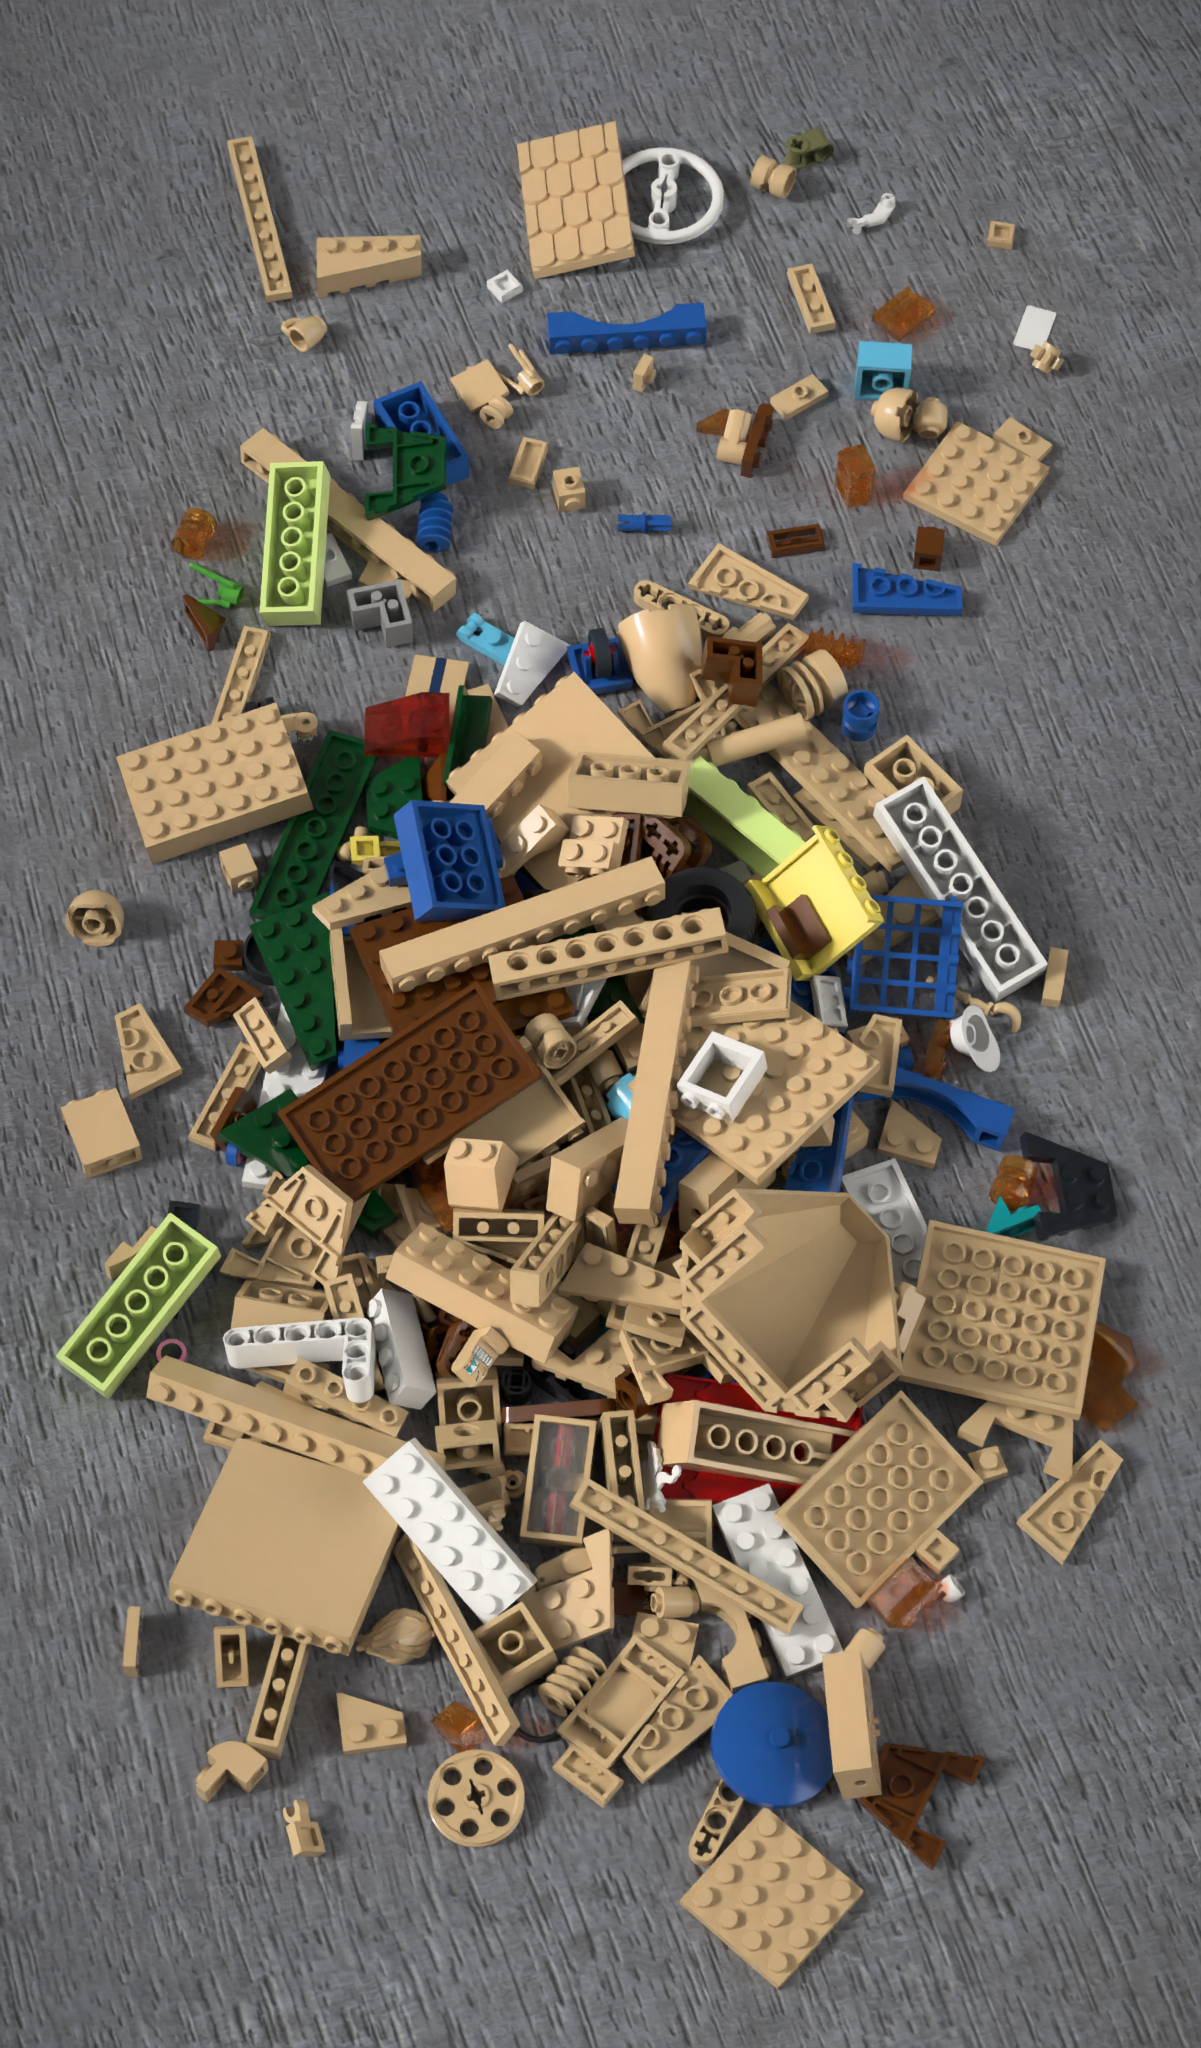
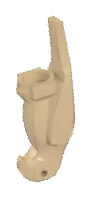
M612 1545V1555L617 1553L645 1552L635 1545ZM586 1547L572 1548L540 1564L535 1571V1577L538 1580L535 1583L537 1588L543 1590L557 1584L560 1580L565 1581L592 1570Z

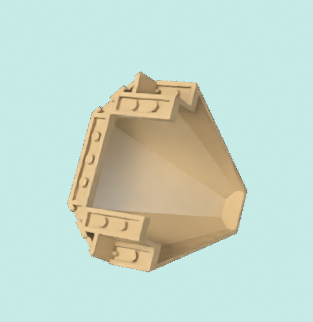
M733 1188L692 1224V1228L680 1240V1250H682V1265L680 1266L682 1306L680 1308V1320L765 1412L777 1413L778 1411L793 1412L796 1416L818 1419L824 1416L837 1418V1421L847 1422L856 1408L863 1406L903 1373L890 1238L849 1193Z

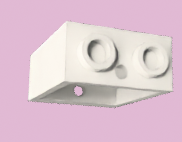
M712 1031L677 1083L680 1101L689 1108H698L708 1112L716 1119H725L733 1122L768 1069L765 1052ZM713 1059L744 1070L726 1097L697 1086V1083Z

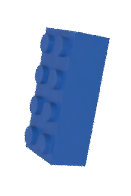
M422 381L373 400L374 419L379 428L387 429L388 427H393L401 432L412 433V431L445 437L447 441V486L470 477L469 457Z

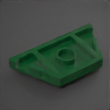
M419 753L407 757L367 780L365 790L370 833L389 835L394 839H398L394 814L410 800L424 801Z

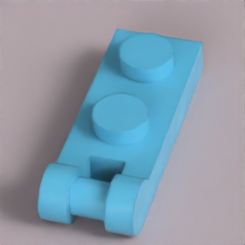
M472 613L467 619V624L461 626L456 632V636L460 641L505 666L515 638L485 622L477 613ZM475 631H478V632L481 633V634H480L479 637H478V636L474 635L473 633H474Z

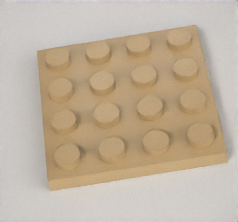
M956 421L905 490L903 500L997 546L1046 478L1050 467Z
M763 1808L680 1899V1904L779 1990L863 1895L864 1890L768 1808Z

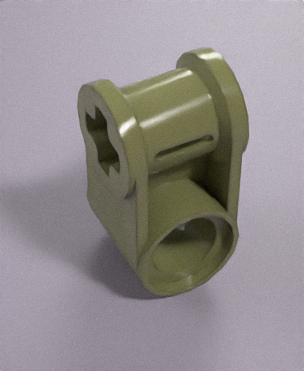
M813 128L803 134L792 136L786 141L788 154L785 156L784 163L795 167L797 171L802 170L805 167L828 160L833 155L835 148L820 128Z

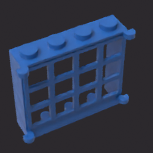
M870 894L871 898L875 901L888 902L886 924L882 923L876 928L886 930L884 951L862 949L863 940H861L854 946L853 957H847L846 974L851 975V985L845 986L844 1003H849L848 1015H854V1010L934 1016L940 1017V1023H946L947 1018H954L955 1012H953L954 995H956V971L959 962L958 948L959 937L961 936L962 908H964V902L956 901L957 896H951L950 901ZM894 903L915 904L914 926L892 924ZM921 905L943 907L941 928L920 927ZM892 930L913 932L911 953L890 952ZM919 932L941 934L939 956L917 954ZM862 955L883 957L882 979L860 977ZM889 957L911 959L909 981L888 979ZM917 960L938 961L936 983L915 981ZM859 983L881 984L879 1006L858 1004ZM887 985L908 987L907 1008L885 1006ZM914 987L936 989L934 1010L913 1009Z

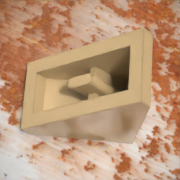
M246 1626L213 1627L217 1688L249 1686V1651Z

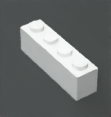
M381 1288L368 1303L367 1315L372 1325L378 1360L381 1365L389 1403L421 1410L436 1393V1388L413 1295Z

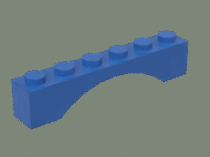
M704 303L677 304L668 312L656 318L632 324L598 322L583 317L574 311L547 313V336L550 354L590 353L593 351L706 344L707 325Z
M899 1067L896 1068L894 1091L891 1098L905 1099L935 1109L960 1127L971 1142L1000 1152L1015 1108L1006 1106L1002 1102L978 1096L974 1092H967L950 1086L946 1082L927 1078L920 1073L911 1072ZM857 1091L854 1094L853 1100L864 1102L890 1097Z

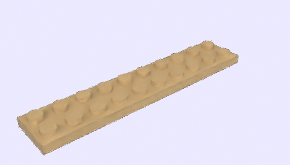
M716 681V682H715V687H717V690H718V689H720L726 682ZM768 683L760 691L756 707L744 706L733 718L744 729L796 714L797 712L786 702L784 696ZM803 718L808 739L767 751L889 872L905 865L873 816L876 803L886 797L868 782L866 777L863 776L864 774L808 720L805 721Z

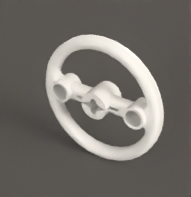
M660 147L636 152L622 160L624 175L641 164L652 161L659 162V178L651 185V207L653 212L649 216L648 227L643 228L631 222L633 238L653 244L668 245L682 243L706 232L721 214L724 198L722 182L712 166L695 154L680 149ZM680 164H685L697 170L708 181L712 190V203L708 212L698 222L687 228L670 231L668 215L675 210L677 200V185L674 180L679 175ZM664 197L663 207L661 208L662 198Z

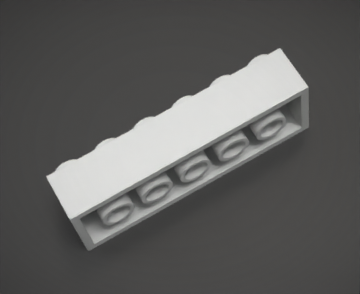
M416 1438L409 1440L363 1481V1484L483 1624L497 1617L538 1581Z

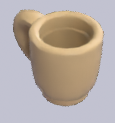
M313 315L303 319H288L282 323L281 330L285 335L289 336L292 345L296 349L306 352L321 341L327 331V327L321 317Z

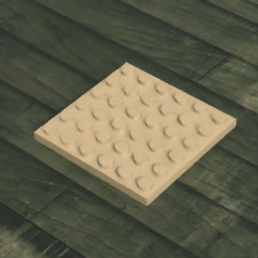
M790 1001V1017L691 1027L690 1033H686L685 1036L687 1056L681 1060L683 1074L712 1031L764 1051L768 1069L733 1122L725 1119H716L708 1112L698 1108H689L680 1101V1097L678 1108L673 1109L672 1117H674L676 1126L759 1185L881 1069L880 1062L792 1001ZM713 1059L697 1083V1086L726 1097L744 1070ZM635 1078L628 1084L629 1091L632 1094L634 1090Z
M929 1220L916 1284V1292L926 1299L906 1350L903 1353V1373L899 1376L898 1381L1079 1421L1106 1258Z

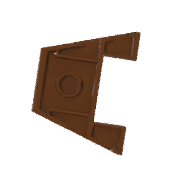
M885 1743L878 1757L882 1795L858 1798V1803L927 1868L933 1871L946 1841L917 1828L920 1817L941 1773L973 1787L984 1764L985 1757L973 1755V1757L957 1755V1752L945 1751V1753L927 1751L926 1748Z

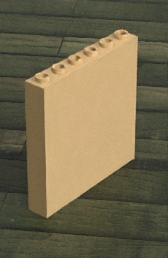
M573 672L570 676L562 677L550 693L541 695L529 711L520 713L505 731L501 730L495 734L488 746L475 751L467 764L454 769L446 783L450 791L456 796L515 730L541 751L544 761L540 771L534 776H529L523 783L524 786L520 793L515 797L511 796L504 804L505 807L499 816L491 818L498 843L500 844L539 804L555 810L570 830L574 815L613 816L612 813H607L605 810L592 809L590 811H580L577 808L568 807V776L579 752L655 757L582 679ZM619 812V813H615V814H634V813ZM648 814V815L643 816V817H644V821H645L646 819L651 818V817H662V816H661V815ZM570 832L563 839H569ZM563 839L552 850L535 855L521 866L543 890L553 891L592 877L590 874H582V877L579 878L570 877L565 874L563 869L558 867Z
M237 1437L169 1581V1600L174 1601L180 1606H190L203 1610L212 1616L232 1619L241 1625H251L264 1629L273 1635L280 1634L295 1639L302 1644H312L324 1648L330 1653H340L349 1656L402 1528L363 1484L367 1477Z

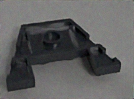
M1024 1132L1021 1135L1020 1144L1023 1161L1050 1163L1052 1165L1060 1213L1038 1212L1034 1216L1038 1241H1045L1056 1235L1063 1236L1081 1228L1084 1230L1110 1223L1118 1217L1108 1163L1028 1132Z

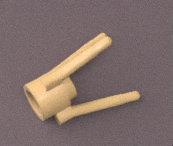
M510 343L508 345L509 349L524 369L517 377L519 383L517 384L501 373H497L505 384L514 388L521 396L525 393L529 396H534L543 389L545 382L538 375L522 349L518 352L514 345Z

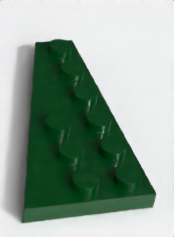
M329 892L249 925L311 1071L338 1060L335 1019L336 1001L334 998L330 953V930L313 914L312 906L330 896Z

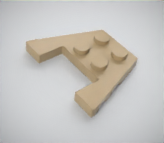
M701 668L689 674L700 702L655 725L652 723L640 699L616 712L663 759H670L671 755L662 750L663 742L717 691L714 681L701 679ZM721 728L710 740L725 736V728Z
M309 1164L298 1170L279 1187L276 1193L263 1201L259 1208L251 1212L245 1220L265 1236L272 1233L280 1216H284L323 1249L310 1273L322 1283L340 1277L354 1200Z
M274 1170L262 1192L263 1197H271L286 1182L278 1171ZM284 1217L261 1261L232 1248L220 1269V1274L235 1278L314 1289L318 1280L310 1273L323 1249L320 1246H314L313 1241Z
M600 1300L597 1303V1311L607 1318L612 1301ZM612 1328L575 1360L570 1359L559 1349L554 1352L545 1364L535 1359L531 1360L532 1367L538 1371L547 1370L555 1373L557 1378L565 1381L567 1379L582 1383L584 1388L616 1399L615 1377L631 1366L619 1340L621 1331Z
M687 1327L681 1347L621 1330L619 1340L648 1405L671 1399L674 1390L661 1376L662 1374L703 1364L720 1384L735 1380Z
M987 1401L960 1426L957 1437L980 1447H983L993 1424L1052 1447L1043 1473L1069 1483L1073 1463V1419Z
M608 1529L583 1538L592 1570L538 1592L534 1584L517 1599L519 1603L521 1601L524 1603L555 1651L563 1650L614 1629V1588H612V1569H614L612 1541H614V1534ZM523 1562L524 1565L530 1570L529 1564Z

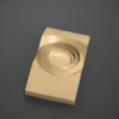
M634 1635L556 1730V1733L570 1744H574L604 1768L609 1769L630 1748L640 1731L656 1714L659 1707L668 1698L683 1675H685V1672Z

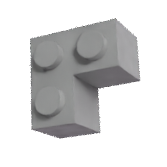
M400 579L347 590L348 611L354 631L381 626L386 647L413 642V623Z

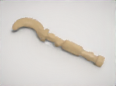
M929 976L926 980V982L929 983L937 982L936 978H933L931 976ZM956 988L955 1000L964 1004L969 1003L970 1006H978L984 1010L986 1016L1004 1013L1011 1019V1031L1016 1033L1019 1030L1021 1014L1016 1006L1008 1002L994 1004L990 1001L987 1004L982 1000L971 997L970 993Z

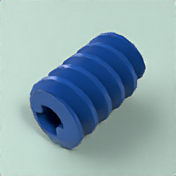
M440 492L420 500L416 545L421 550L428 552H444L450 547L449 540L451 539L450 531L452 530L451 522L453 521L452 513L454 507L448 502L446 495Z

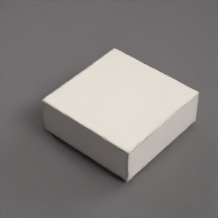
M508 269L487 281V288L501 303L523 292V285Z

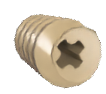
M582 1647L572 1648L569 1656L562 1660V1665H558L554 1670V1674L549 1675L546 1683L541 1684L538 1688L539 1696L544 1705L553 1713L562 1717L567 1716L565 1708L570 1710L575 1708L576 1704L573 1699L578 1701L583 1699L584 1695L581 1690L588 1692L591 1689L589 1681L597 1682L599 1676L596 1672L603 1674L607 1669L598 1656Z

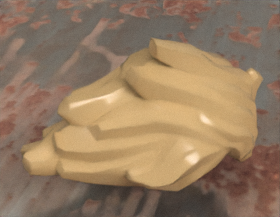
M407 1608L396 1609L378 1621L372 1627L371 1632L357 1635L356 1642H358L356 1650L358 1652L366 1651L369 1655L383 1658L387 1663L401 1665L410 1662L414 1658L426 1655L433 1638L437 1635L426 1616L417 1610Z

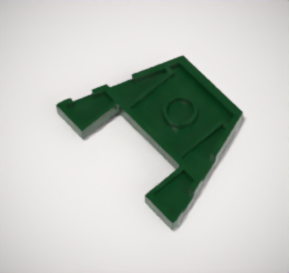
M366 424V447L368 450L393 447V490L365 494V516L367 520H373L447 489V441L444 436L416 431L407 433L398 431L397 428L393 427L384 429L376 427L375 424Z

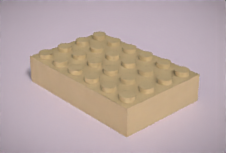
M276 702L116 757L152 864L313 810L308 790Z

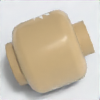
M926 397L924 401L915 404L912 427L920 437L934 439L946 430L948 417L946 405L939 402V399L935 397Z

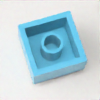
M859 341L854 399L878 401L880 396L888 389H909L912 344Z

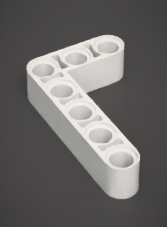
M366 1318L237 1327L224 1334L223 1342L228 1363L231 1367L242 1369L295 1364L299 1357L311 1363L343 1360L342 1375L347 1398L354 1403H362L369 1400L374 1394L376 1344L371 1322Z

